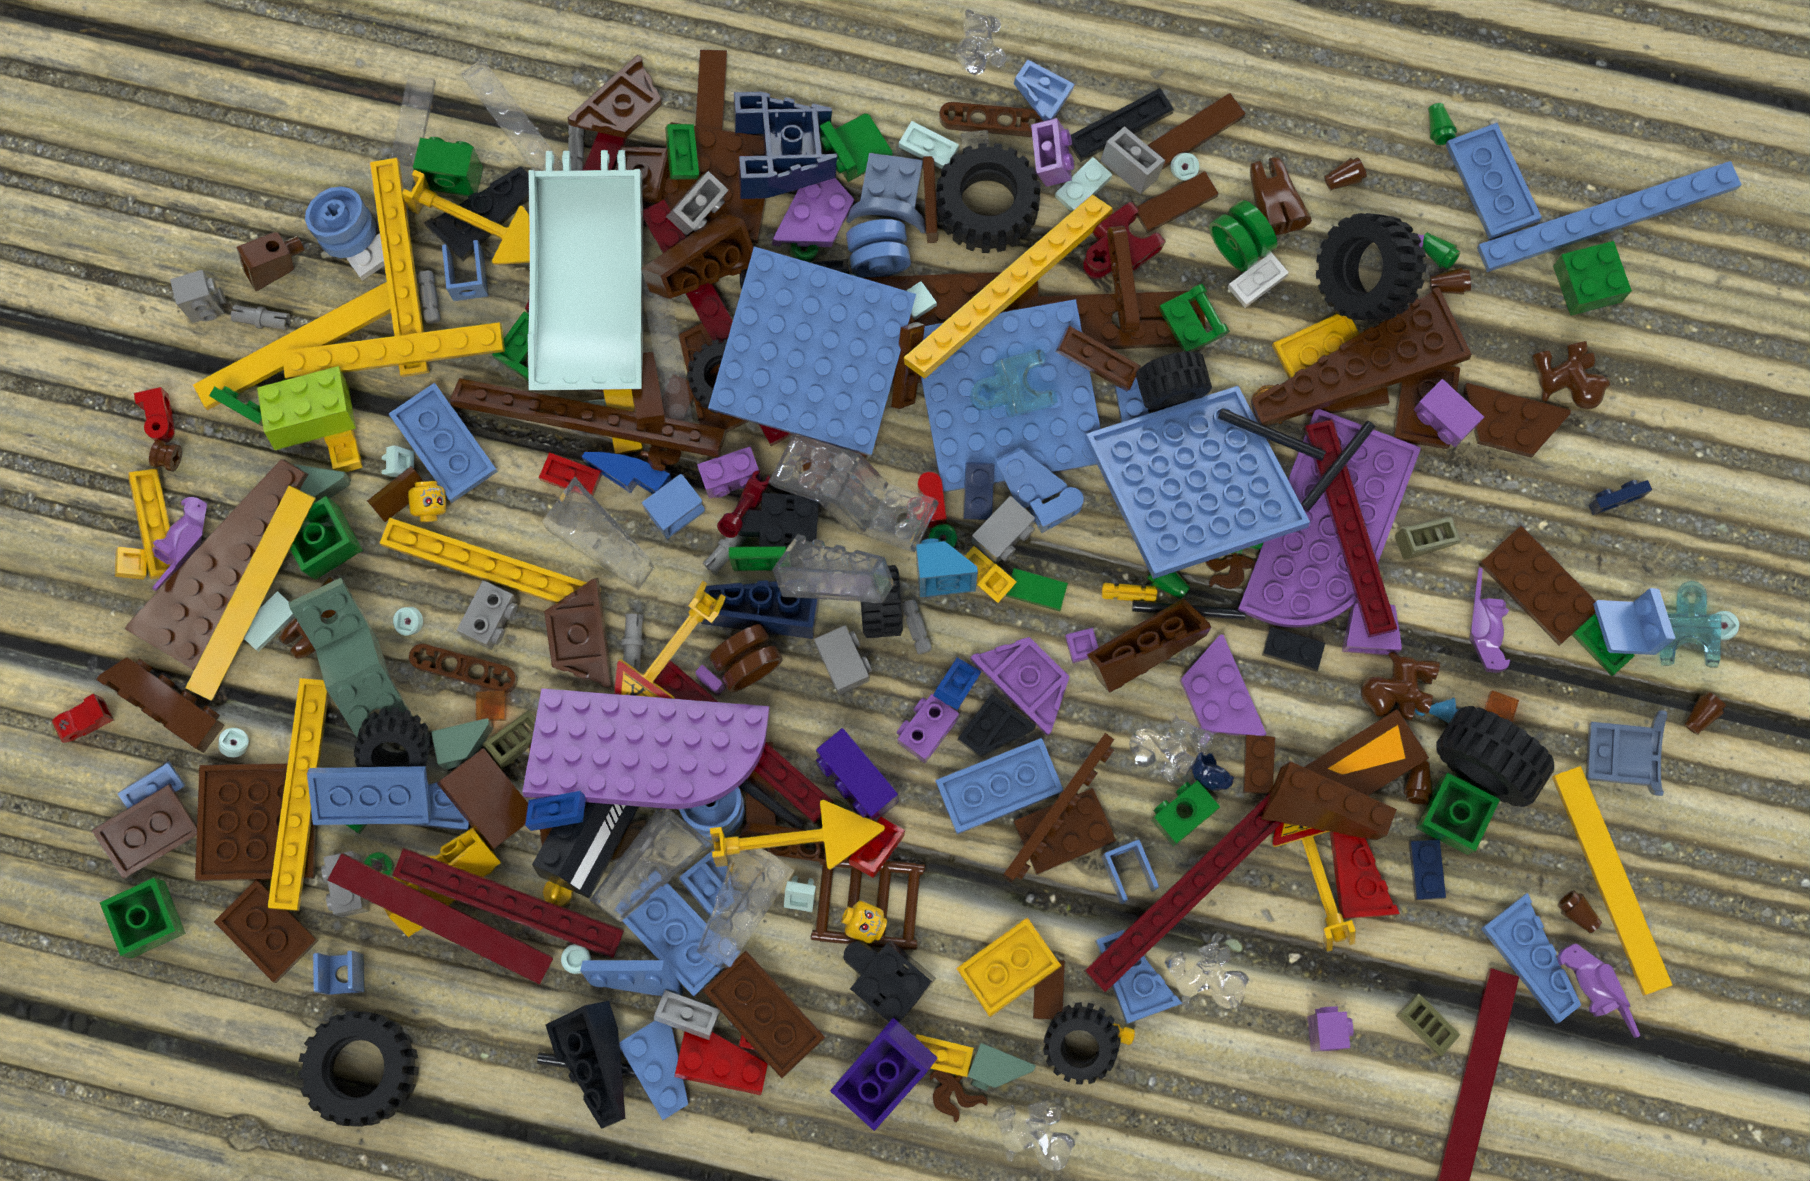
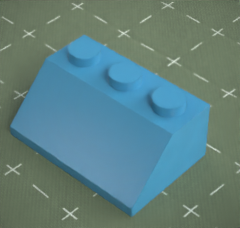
M926 539L921 541V544H916V567L920 597L976 592L978 570L975 564L945 541L939 542L938 539Z

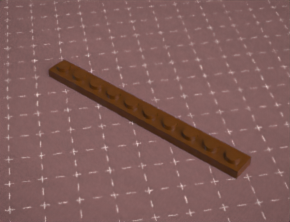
M461 378L458 379L450 398L451 406L717 458L726 437L725 429L669 418H665V421L637 425L636 414L633 411Z

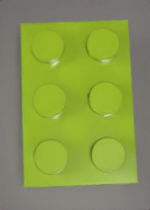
M339 366L257 388L264 433L274 450L356 429L348 383Z

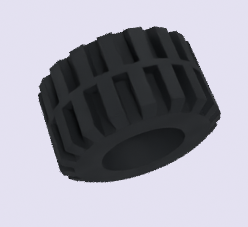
M718 339L713 340V344L707 346L705 343L701 346L702 350L700 352L696 351L693 354L694 360L689 361L688 364L689 372H687V379L695 399L705 409L709 407L713 388L709 386L707 377L715 366L721 364L727 339H724L723 343H719Z
M1185 351L1168 354L1146 363L1136 372L1144 406L1150 410H1162L1202 398L1212 389L1203 354L1199 352Z
M896 565L861 567L859 571L863 634L866 638L901 636L903 621L899 570Z
M395 707L392 708V711L383 708L380 709L379 714L376 712L371 713L369 719L365 718L358 732L354 748L356 767L426 766L431 746V734L427 732L428 726L426 723L421 724V718L418 715L411 716V711L406 709L404 712H400L399 708ZM394 742L400 744L406 750L403 752H390L379 744Z
M1077 1002L1073 1008L1067 1005L1063 1008L1062 1012L1058 1011L1050 1022L1043 1041L1045 1043L1043 1052L1044 1055H1048L1046 1060L1048 1066H1055L1053 1072L1057 1076L1061 1073L1065 1075L1064 1081L1070 1082L1072 1078L1076 1079V1084L1082 1085L1084 1080H1087L1088 1084L1095 1083L1096 1077H1099L1101 1080L1106 1076L1107 1071H1111L1121 1042V1038L1118 1037L1120 1031L1118 1025H1113L1115 1019L1111 1015L1106 1017L1104 1015L1106 1010L1102 1007L1097 1011L1093 1009L1094 1004L1088 1003L1087 1007H1082V1002ZM1072 1031H1086L1097 1040L1099 1050L1089 1056L1078 1055L1070 1050L1065 1036Z

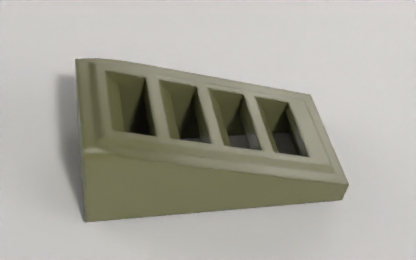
M1451 516L1404 527L1395 534L1396 542L1404 560L1461 542ZM1441 526H1443L1444 532L1446 534V540H1444L1441 530L1439 528ZM1429 530H1432L1436 542L1433 541ZM1419 533H1421L1425 545L1422 544Z
M529 710L483 743V748L501 770L525 752L532 743L533 734L529 735L522 726L526 722L534 732L536 718ZM517 730L524 740L520 742L513 732ZM508 738L515 747L511 749L504 740ZM497 746L505 753L503 756L495 749Z
M1419 993L1415 994L1396 1015L1440 1057L1460 1036ZM1420 1007L1423 1011L1413 1020L1410 1016ZM1429 1015L1431 1020L1422 1029L1419 1024ZM1437 1022L1440 1027L1430 1037L1427 1032ZM1446 1031L1449 1035L1438 1045L1435 1041Z

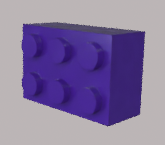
M843 728L816 749L818 757L816 759L817 766L827 778L830 775L836 780L834 781L835 788L845 800L848 797L853 800V810L856 814L876 822L880 816L882 817L899 803L898 793Z
M892 1018L841 1076L830 1092L875 1131L929 1071L938 1057Z

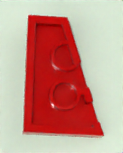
M1330 832L1339 911L1343 919L1399 915L1400 912L1396 904H1393L1387 891L1389 890L1388 886L1378 872L1375 865L1376 860L1366 839L1343 835L1338 832Z
M684 1031L674 1077L761 1095L768 1064L713 1032L708 1040Z

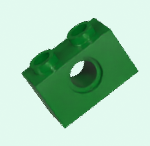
M1198 780L1192 785L1187 781L1175 792L1178 796L1171 803L1165 800L1153 810L1156 815L1151 821L1173 847L1220 808L1219 804ZM1181 804L1188 806L1191 810V816L1186 819L1179 817L1176 807Z

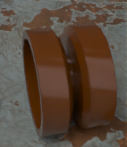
M754 625L738 632L720 644L709 656L717 671H726L722 680L730 693L743 690L758 682L775 670L783 661L775 646H766L770 638L762 625Z

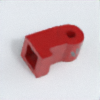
M162 387L134 393L135 404L142 410H145V433L154 441L162 440L167 443L172 440L175 428L169 394Z
M934 472L923 473L918 479V494L923 499L924 511H917L918 529L932 528L937 524L946 523L941 478Z
M93 693L84 698L83 703L57 715L52 720V724L62 743L74 741L114 721L104 698Z

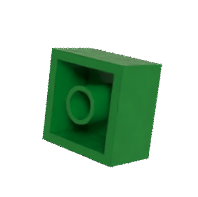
M420 137L413 169L425 175L430 190L462 196H470L478 192L483 166L474 146L463 141L451 143L445 142L439 137H429V139Z
M1614 241L1561 254L1553 265L1570 316L1622 303L1632 292Z
M327 496L312 505L290 548L301 571L314 580L363 551L340 506Z
M1446 773L1440 777L1433 791V796L1429 799V803L1426 805L1416 829L1469 855L1477 850L1500 799Z
M152 878L99 902L118 952L122 957L132 959L186 934L166 882L163 880Z

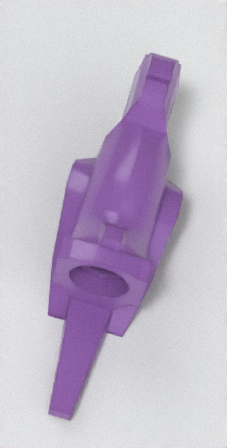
M188 497L181 501V505L184 506V516L170 527L164 539H157L153 542L154 547L152 551L154 556L167 565L170 564V567L153 586L154 591H157L201 545L207 503L197 497Z
M1479 568L1469 640L1473 644L1485 671L1499 673L1506 670L1510 663L1509 659L1505 660L1504 654L1499 649L1504 637L1502 618L1508 614L1509 609L1506 608L1504 600L1480 599L1483 568Z
M1571 944L1561 949L1557 958L1559 965L1565 964L1574 971L1580 988L1590 999V1013L1598 1017L1618 1009L1633 1037H1639L1640 1033L1629 1010L1631 1006L1613 967L1595 958L1578 944Z

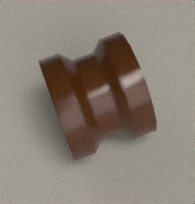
M156 440L149 453L150 466L156 468L163 466L168 471H176L182 458L181 446L177 444L166 445L164 441Z

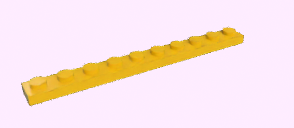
M1092 194L904 357V364L924 379L927 378L1092 234L1093 230L1102 221L1113 214V208Z

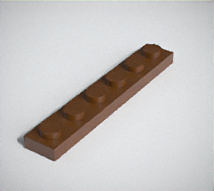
M1106 733L1102 736L1002 877L1011 883L1015 878H1018L1020 881L1031 867L1027 864L1033 854L1038 857L1047 845V842L1043 840L1049 831L1055 834L1065 820L1060 815L1066 807L1070 810L1073 809L1081 797L1077 793L1083 784L1087 787L1091 784L1098 774L1094 770L1098 762L1102 761L1105 764L1115 750L1110 747L1115 739Z

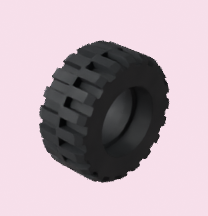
M978 143V148L973 149L972 146L963 148L961 156L959 153H955L950 158V165H944L941 170V177L937 181V216L939 222H943V230L947 235L953 234V241L961 245L964 242L966 243V249L973 252L975 247L981 248L982 253H990V249L996 248L997 252L1005 251L1007 244H1010L1011 247L1016 246L1020 243V237L1026 238L1031 232V226H1034L1037 220L1041 191L1040 182L1037 181V173L1034 167L1029 168V160L1025 156L1017 157V150L1011 147L1007 151L1002 149V144L994 143V147H987V143ZM995 181L1009 189L1014 197V202L1008 210L999 215L982 216L972 212L962 200L964 191L976 182Z
M1358 213L1353 214L1350 218L1345 217L1338 222L1339 227L1333 226L1327 233L1329 235L1328 239H1323L1320 246L1322 248L1321 254H1317L1316 262L1319 263V269L1316 270V279H1320L1318 288L1321 294L1326 295L1324 298L1325 302L1329 307H1334V311L1337 314L1352 320L1382 321L1395 318L1397 314L1404 313L1409 308L1408 303H1414L1417 299L1418 294L1416 292L1418 289H1422L1425 281L1422 280L1423 272H1426V264H1423V257H1426L1424 248L1419 246L1421 239L1418 234L1412 233L1413 228L1408 223L1402 222L1400 218L1394 216ZM1374 242L1382 255L1383 270L1377 285L1370 292H1367L1360 281L1359 263L1363 252Z
M1465 706L1457 710L1436 742V751L1440 755V759L1452 771H1455L1459 777L1480 790L1500 799L1501 802H1507L1512 806L1525 807L1533 804L1555 769L1552 755L1548 754L1549 751L1540 745L1537 739L1531 737L1521 727L1519 728L1514 725L1513 722L1480 707Z
M349 1011L344 1015L337 1014L330 1017L327 1024L321 1023L315 1028L317 1032L315 1036L307 1038L304 1043L307 1046V1050L305 1053H300L298 1061L303 1062L302 1070L297 1071L298 1080H303L304 1085L300 1090L303 1097L309 1098L310 1102L308 1105L310 1108L321 1113V1118L342 1126H372L379 1124L383 1119H389L394 1116L395 1111L398 1108H403L408 1102L406 1097L409 1093H413L416 1084H413L414 1076H418L419 1067L415 1066V1059L418 1058L417 1050L412 1049L411 1043L413 1041L409 1034L402 1031L403 1027L397 1022L389 1020L388 1017L366 1011ZM363 1040L379 1048L384 1060V1074L380 1084L371 1094L355 1098L342 1093L338 1088L334 1078V1064L338 1054L347 1044Z

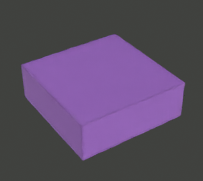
M1093 628L1065 635L1072 664L1088 660L1087 654L1098 648Z
M701 665L695 671L697 678L715 695L719 696L725 689L724 684L705 666Z

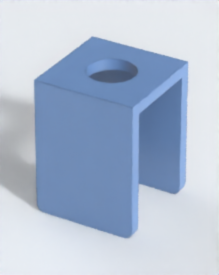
M473 240L478 281L458 284L455 283L453 256L447 245H442L446 289L453 301L489 297L484 252L478 240ZM463 290H473L470 292H461Z
M682 474L675 477L642 502L645 512L666 539H669L705 512L702 499Z
M1140 840L1106 852L1101 857L1120 904L1125 903L1128 898L1111 860L1113 857L1134 850L1151 892L1159 888Z
M353 950L347 951V955L339 956L314 953V992L324 995L364 992V954ZM342 966H348L347 983L339 982L336 977L338 969Z

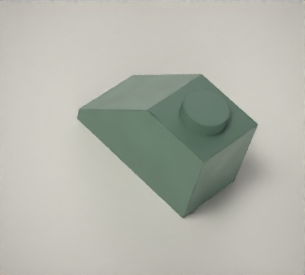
M293 464L308 473L300 490L315 497L314 503L325 496L330 499L350 485L351 479L345 472Z
M486 718L431 731L438 765L443 769L447 768V771H453L478 753L494 729L493 723Z
M980 1043L967 1077L973 1079L971 1082L972 1086L988 1091L989 1086L997 1088L1033 1072L1036 1065Z

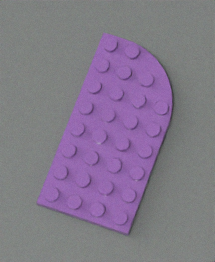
M1315 410L1309 425L1333 419L1342 451L1363 426L1324 410ZM1373 430L1349 460L1347 468L1378 564L1421 448ZM1305 433L1303 442L1308 443V440H1307V437H1306V433ZM1298 452L1288 481L1298 500L1302 503L1320 479L1314 459ZM1324 493L1309 512L1305 511L1310 520L1308 528L1263 542L1238 607L1239 611L1273 625L1298 628L1330 621L1347 611L1357 601Z
M541 688L522 791L523 796L542 798L581 791L585 795V802L666 809H685L709 804L734 791L750 776L757 766L765 747L770 714L769 706Z

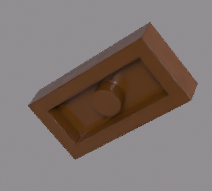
M1245 736L1243 793L1268 795L1272 791L1275 737Z

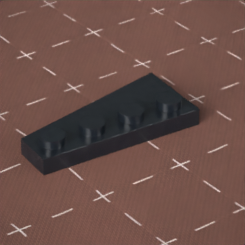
M520 166L490 183V187L485 190L468 196L469 199L458 206L502 225L518 210L519 206H522L529 200V174ZM443 213L435 219L430 218L424 222L425 226L463 262L474 252L473 240H478L481 245L492 235L447 213Z

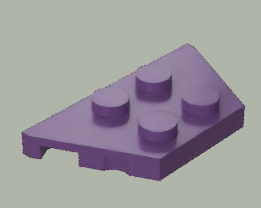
M836 178L798 189L773 238L772 245L781 246V243H797V246L804 247L810 245L832 247L853 205L854 198Z
M1219 635L1180 680L1202 733L1211 734L1225 733L1235 736H1266V731L1224 635Z
M1030 637L1017 640L1009 645L1005 644L996 647L994 650L981 654L977 653L970 657V660L1047 736L1051 734L1070 676Z

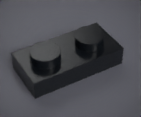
M1270 627L1262 656L1317 672L1326 643Z

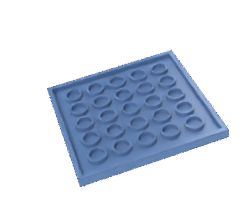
M754 247L708 410L871 456L901 351L899 347L900 329L908 325L916 294Z
M1076 299L1000 313L927 378L921 377L943 493L964 489L966 462L994 463V483L1005 482L995 459L1020 447L1035 460L1047 467L1052 473L1097 465L1085 441L1087 433L1101 429L1090 371L1055 352L1067 327L1071 326L1082 332ZM943 323L925 326L923 340Z
M1239 386L1086 434L1085 441L1153 579L1309 527L1310 520L1267 439L1218 419L1219 413L1223 408L1257 422Z

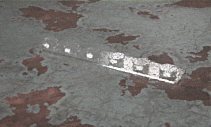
M644 278V300L664 416L669 419L694 423L673 298L667 299L651 293Z

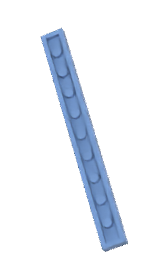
M1729 161L1478 245L1477 250L1486 271L1490 272L1737 190L1742 184L1732 162Z

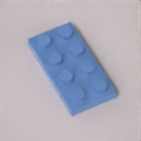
M1498 123L1447 141L1445 146L1489 240L1540 221L1542 218Z
M435 383L389 413L435 481L445 489V495L451 503L498 472Z
M1042 738L935 780L957 835L1064 791Z
M426 766L309 768L307 772L313 825L429 824L431 820Z
M657 871L614 911L659 960L666 962L675 977L694 997L737 956Z

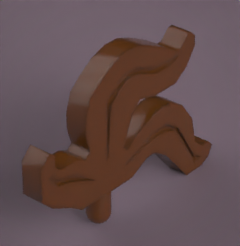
M651 445L652 447H650L649 452L641 451L640 453L641 456L648 457V463L652 469L657 471L665 470V465L661 463L675 464L681 458V450L667 448L666 451H662L664 447Z
M1237 553L1224 560L1215 558L1206 561V566L1213 572H1220L1230 566L1228 575L1213 576L1209 586L1212 587L1216 584L1226 589L1237 588L1244 581L1243 569H1251L1253 571L1256 562L1245 556H1238Z
M935 1070L930 1075V1080L936 1078L942 1083V1086L938 1087L933 1093L935 1108L944 1114L953 1116L954 1122L959 1121L960 1114L955 1105L949 1102L953 1091H955L956 1099L961 1107H974L978 1103H983L987 1106L988 1101L983 1095H965L962 1086L958 1083L963 1078L962 1076L957 1075L953 1077L950 1073Z

